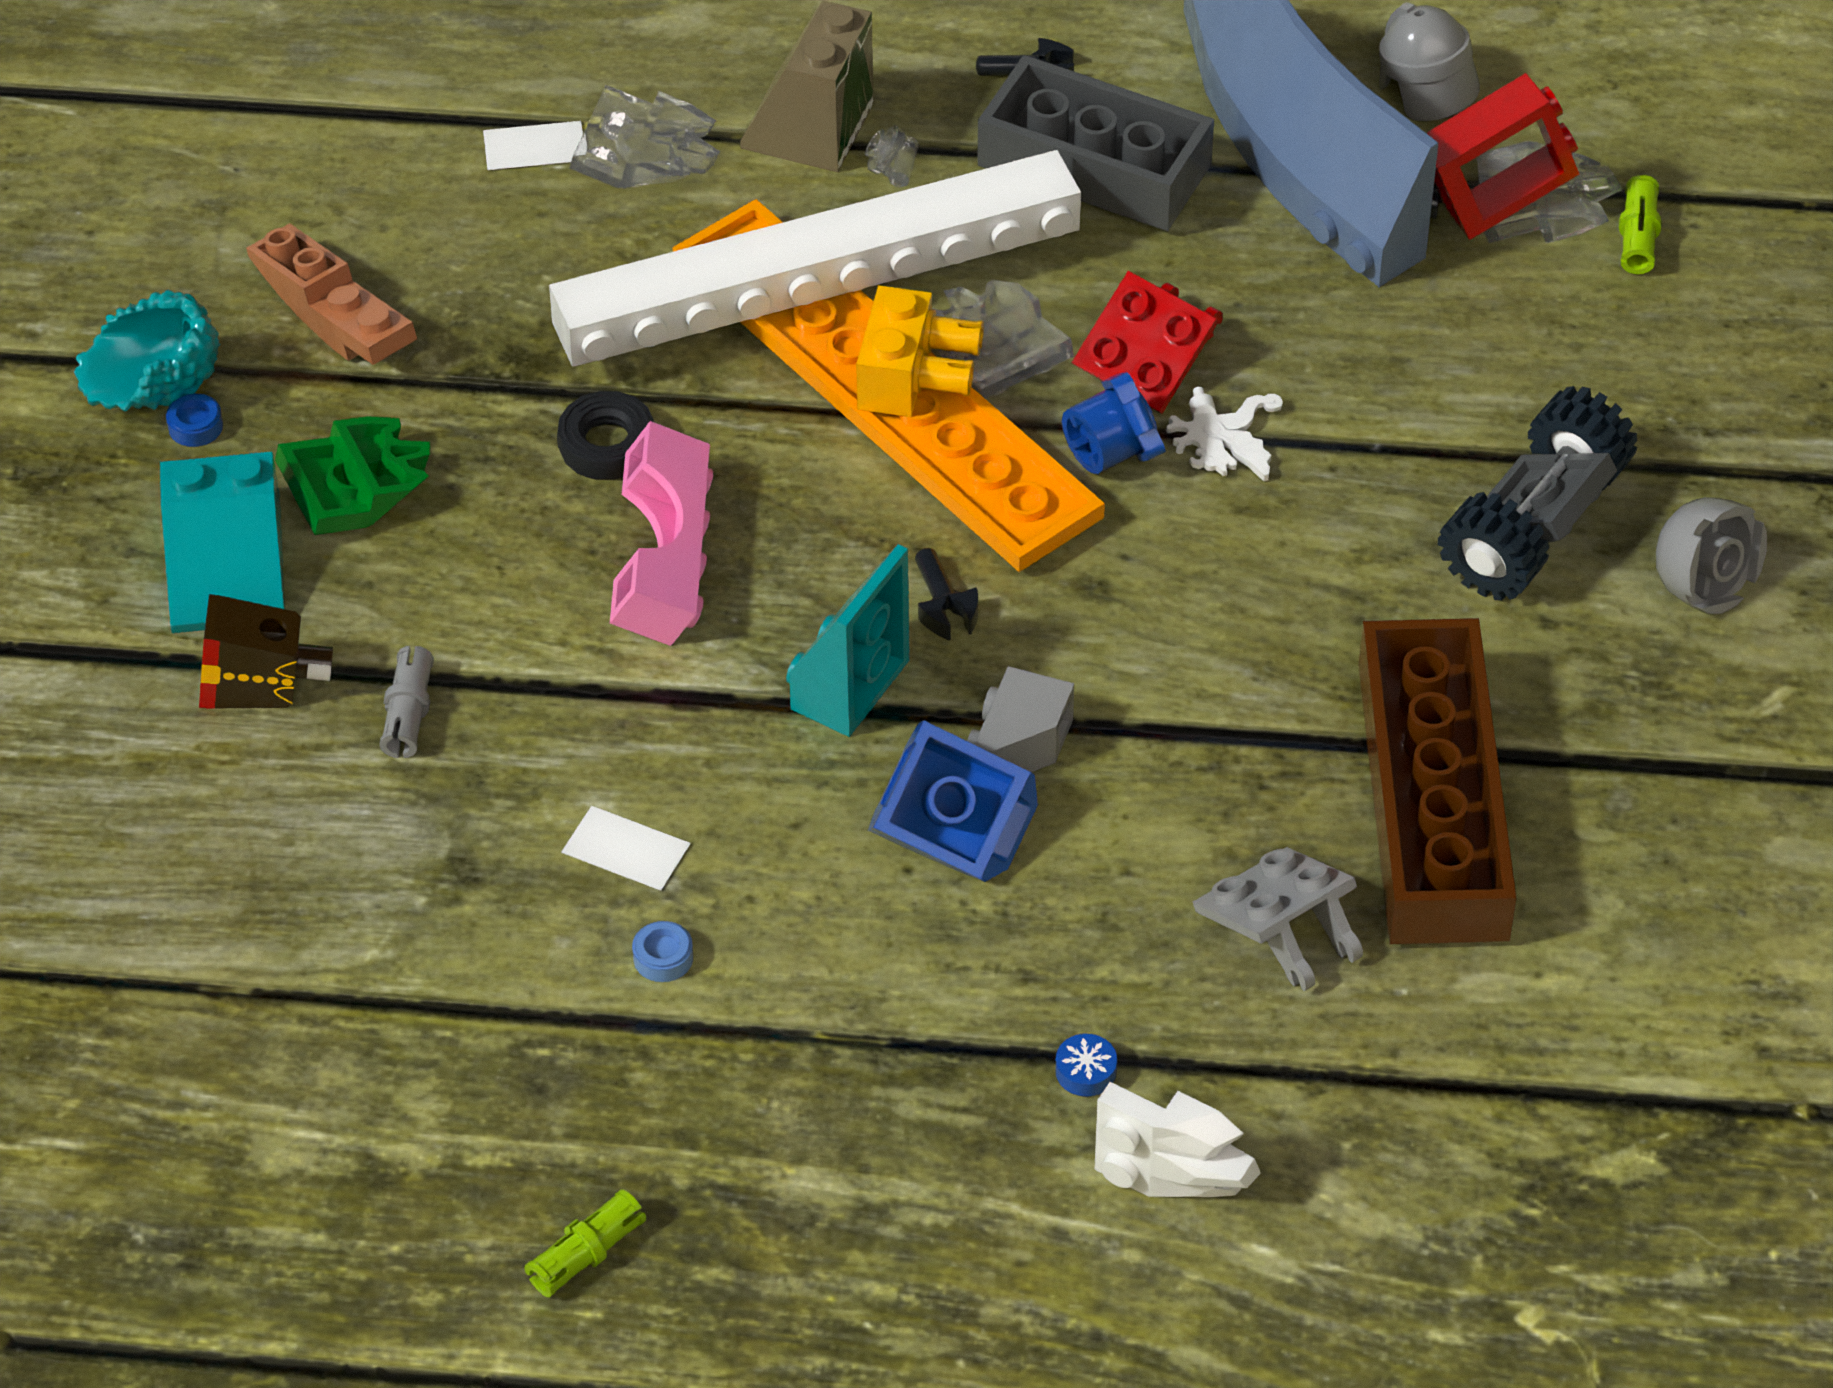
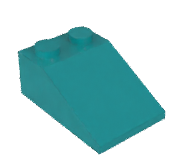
M273 452L160 462L161 513L171 632L181 633L205 630L209 594L285 609L280 493Z
M898 544L850 596L836 615L830 614L826 617L819 629L817 639L806 653L799 652L794 657L786 676V681L790 684L791 710L850 737L910 661L908 548Z

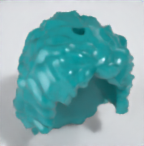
M168 289L162 294L154 292L150 295L149 299H141L136 305L130 303L126 309L119 307L116 310V315L108 314L105 318L107 324L101 326V334L94 338L93 345L86 352L76 356V360L80 365L76 367L74 375L79 381L78 389L83 392L88 404L93 407L102 404L107 409L119 407L124 412L129 410L130 407L140 409L144 406L156 410L158 405L170 406L178 398L187 394H194L203 383V380L208 379L215 371L214 363L217 360L218 348L221 345L218 340L219 333L212 326L211 318L207 316V309L199 304L193 295L181 292L174 293Z

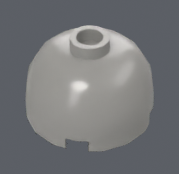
M1712 497L1695 499L1682 505L1666 521L1660 531L1656 545V569L1666 589L1690 607L1705 613L1722 614L1736 607L1744 597L1734 594L1743 587L1746 580L1753 583L1757 581L1767 552V531L1763 522L1755 520L1753 513L1756 512L1751 507L1733 500Z

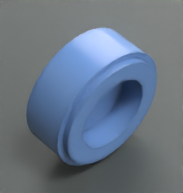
M670 921L650 923L641 928L633 939L632 950L635 968L643 977L651 981L669 982L676 980L686 974L693 963L692 938L689 932L677 923Z

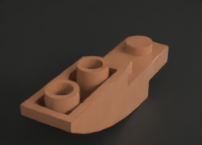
M290 223L282 228L270 231L263 239L246 248L248 257L281 299L311 330L346 360L350 361L360 355L374 365L417 340L415 328L411 320L354 282L347 262Z

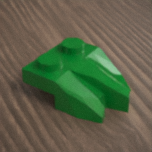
M365 416L333 421L330 437L278 444L275 462L314 535L367 528L409 495L429 477L424 470L430 455V442L397 439L401 430L400 418Z

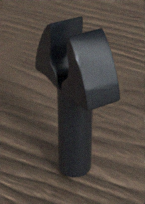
M1038 38V50L1031 55H1026L1074 71V50L1062 43ZM980 55L976 60L977 74L979 76H1009L1023 55Z
M932 548L921 549L916 554L915 561L931 593L932 600L918 603L919 621L936 635L946 640H951V624L946 616V610L949 609L953 614L959 615L964 619V625L969 635H971L978 618L977 588L962 592L954 590L936 551Z

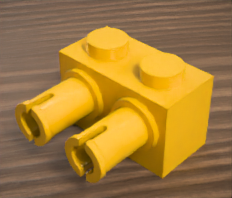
M878 285L856 363L857 410L912 417L917 394L920 393L921 388L969 396L973 382L974 361L928 356V354H930L932 349L979 356L983 343L984 321L936 316V311L932 310L931 292Z

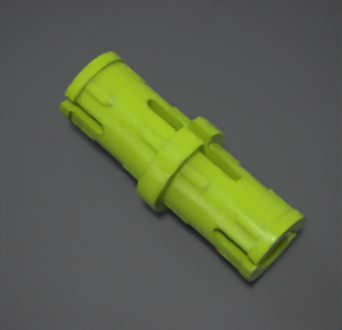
M1637 175L1631 177L1626 183L1625 211L1621 213L1619 218V232L1623 237L1621 266L1629 273L1644 274L1654 268L1655 238L1661 232L1662 221L1661 216L1657 212L1659 183L1651 176ZM1639 218L1642 219L1641 231L1638 230Z
M621 1189L614 1197L583 1221L579 1222L578 1219L572 1221L564 1228L565 1235L534 1260L525 1264L524 1270L527 1275L531 1276L534 1272L536 1273L535 1276L533 1275L529 1279L533 1286L542 1295L550 1298L559 1288L591 1264L592 1267H597L607 1258V1250L636 1227L645 1223L646 1215L644 1212L639 1211L637 1214H634V1212L642 1208L639 1202L629 1192Z

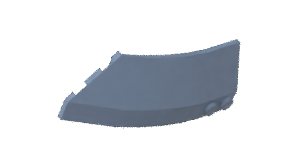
M1184 0V15L1205 93L1226 133L1248 166L1272 195L1311 232L1318 242L1326 244L1346 260L1354 271L1362 273L1378 287H1381L1425 259L1438 142L1366 87L1338 61L1304 23L1289 0Z

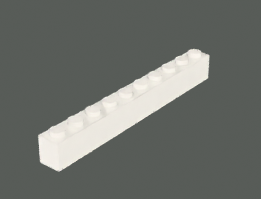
M1058 150L550 284L552 323L572 367L600 361L619 354L652 347L693 334L704 333L719 327L756 319L771 313L808 305L826 298L859 291L867 287L911 277L919 273L959 264L967 260L1078 231L1080 229L1081 191Z

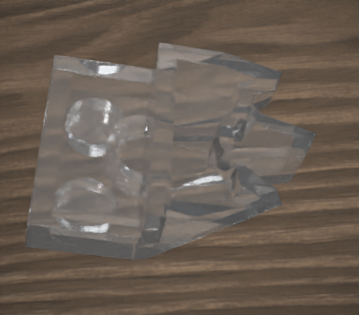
M606 85L574 152L569 168L616 188L674 182L689 176L690 172L705 174L716 162L720 151L702 140L701 137L708 134L716 120L692 104L661 91H658L652 104Z
M1524 141L1479 155L1477 157L1479 185L1545 146V144L1535 141ZM1574 152L1572 156L1580 173L1578 176L1484 231L1489 243L1541 230L1546 243L1577 236L1609 221L1601 204L1597 202L1621 191L1622 188L1608 165H1600V162Z
M991 280L986 284V292L980 295L963 287L943 290L950 309L943 311L932 308V310L936 311V316L984 321V336L979 356L939 349L938 351L942 358L974 361L972 388L985 399L990 396L1000 395L1009 387L1034 375L1046 373L1055 365L1074 357L1071 338L1042 317L1039 298L1018 283Z

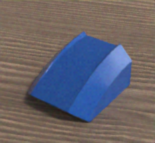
M923 720L917 724L903 750L881 800L874 811L868 831L935 862L986 882L1009 869L1036 811L1038 800L1035 775Z

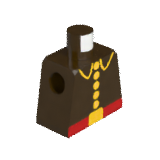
M209 594L203 641L199 708H287L293 704L295 678L330 681L333 647L299 643L301 616L296 611Z

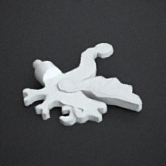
M1202 387L1194 388V397L1189 402L1193 421L1185 422L1177 416L1171 415L1169 425L1166 428L1168 434L1176 431L1187 433L1183 437L1173 438V446H1177L1176 453L1182 454L1186 446L1193 444L1198 447L1196 455L1200 456V459L1190 458L1189 462L1193 468L1201 469L1204 467L1207 471L1216 470L1223 477L1227 476V468L1236 470L1237 461L1248 466L1263 481H1268L1270 472L1268 464L1271 461V454L1263 448L1262 439L1253 438L1251 433L1246 430L1253 423L1254 414L1258 408L1264 407L1268 412L1281 410L1283 405L1281 397L1276 394L1254 395L1246 398L1236 413L1217 415L1212 396L1204 394ZM1224 447L1231 450L1232 456L1225 450Z

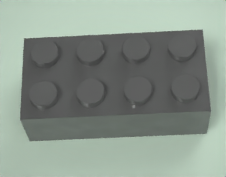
M1023 55L978 119V166L990 168L1058 150L1081 191V202L1169 231L1212 164L1214 119Z

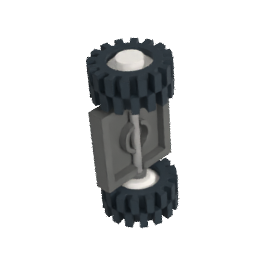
M1574 386L1566 387L1563 392L1559 390L1530 424L1531 429L1528 431V439L1533 440L1529 446L1532 455H1521L1487 496L1485 492L1477 493L1474 497H1468L1440 530L1441 535L1438 537V546L1444 547L1440 555L1443 561H1452L1448 570L1453 576L1461 573L1465 577L1461 583L1468 589L1472 584L1478 586L1477 593L1484 597H1487L1492 591L1494 600L1502 601L1506 596L1511 600L1524 591L1548 560L1549 554L1545 553L1549 549L1548 542L1561 540L1568 535L1573 528V524L1586 508L1599 498L1601 491L1612 484L1636 454L1638 447L1634 446V444L1638 441L1637 433L1628 432L1633 424L1629 417L1620 419L1618 415L1623 409L1615 403L1610 408L1605 404L1607 396L1599 392L1593 398L1591 397V388L1581 387L1578 392Z

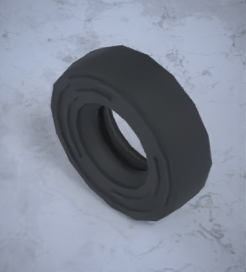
M598 391L587 394L569 404L560 416L557 431L558 448L565 464L577 474L594 480L622 478L625 453L650 421L654 422V419L648 407L634 396L619 391ZM604 424L623 427L628 433L624 441L612 446L591 444L587 441L586 434L592 428Z

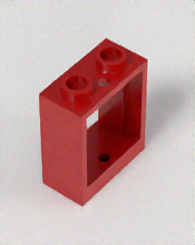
M1527 73L1427 132L1430 137L1438 142L1434 184L1447 212L1469 240L1580 174L1572 156V153L1578 150V146L1565 124H1559L1557 117L1563 114L1561 105L1548 86L1540 90ZM1534 122H1537L1546 145L1470 190L1460 167Z

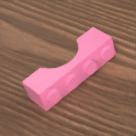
M652 421L647 424L625 453L622 495L637 506L646 516L655 532L658 547L638 548L613 581L610 624L671 646L686 627L693 628L703 608V597L698 595L699 580L704 572L707 561L706 554L702 552V540L710 520V512L705 510L706 494L712 483L713 470L708 468L710 444Z

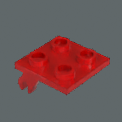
M1127 271L1071 363L1101 381L1116 374L1128 372L1150 408L1163 414L1204 345L1213 337V331L1217 324L1220 325L1222 323L1223 313L1212 306L1202 311L1178 298L1179 289L1174 285L1165 283L1158 287Z

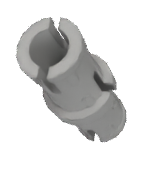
M405 646L398 651L393 685L385 691L384 704L387 716L383 735L380 738V748L386 755L393 758H399L401 741L405 742L404 758H409L416 753L421 718L425 717L429 712L430 699L427 687L434 657L430 651L420 646H415L412 663H409L410 646Z

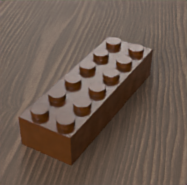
M1479 618L1363 621L1358 666L1389 943L1427 944L1510 941L1517 897Z

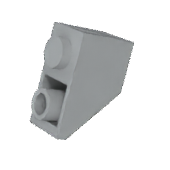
M1008 666L999 688L991 686L987 692L982 711V719L985 721L981 730L972 729L967 741L1030 772L1056 763L1073 722L1074 683Z

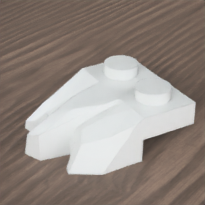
M1110 1082L1097 1100L1095 1170L1102 1173L1108 1181L1118 1187L1132 1188L1148 1197L1236 1195L1241 1188H1248L1261 1174L1255 1158L1230 1144L1241 1138L1244 1133L1219 1110L1180 1091H1177L1165 1109Z

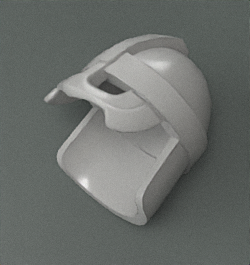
M1405 2L1390 15L1386 24L1385 35L1379 46L1381 64L1379 88L1380 90L1385 89L1390 83L1391 78L1398 81L1405 113L1410 119L1431 121L1446 118L1463 111L1477 98L1480 84L1472 57V43L1467 29L1445 10L1428 5L1415 6Z

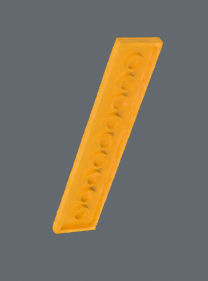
M755 199L672 247L673 252L783 222ZM861 290L740 322L1018 572L1026 569L1104 518L1105 503L973 388H970L969 396L921 388L920 393L917 394L912 417L857 410L856 363L874 302ZM930 352V354H928V356H935V357H937V356H936L935 354H933L932 352Z

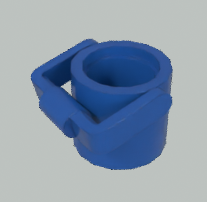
M1128 372L1116 374L1102 381L1104 391L1072 406L1063 413L1062 426L1068 446L1078 462L1092 474H1100L1134 455H1137L1139 462H1143L1166 452L1164 443L1157 431L1152 410L1144 396L1138 391Z

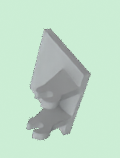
M1288 847L1265 854L1257 865L1238 876L1220 880L1212 887V891L1193 901L1197 913L1261 944L1267 941L1290 983L1293 986L1300 983L1303 991L1315 985V976L1310 965L1303 958L1289 924V921L1312 908L1330 938L1334 949L1341 958L1348 955L1349 961L1353 963L1363 956L1362 945L1356 934L1351 930L1338 899L1357 888L1355 878Z

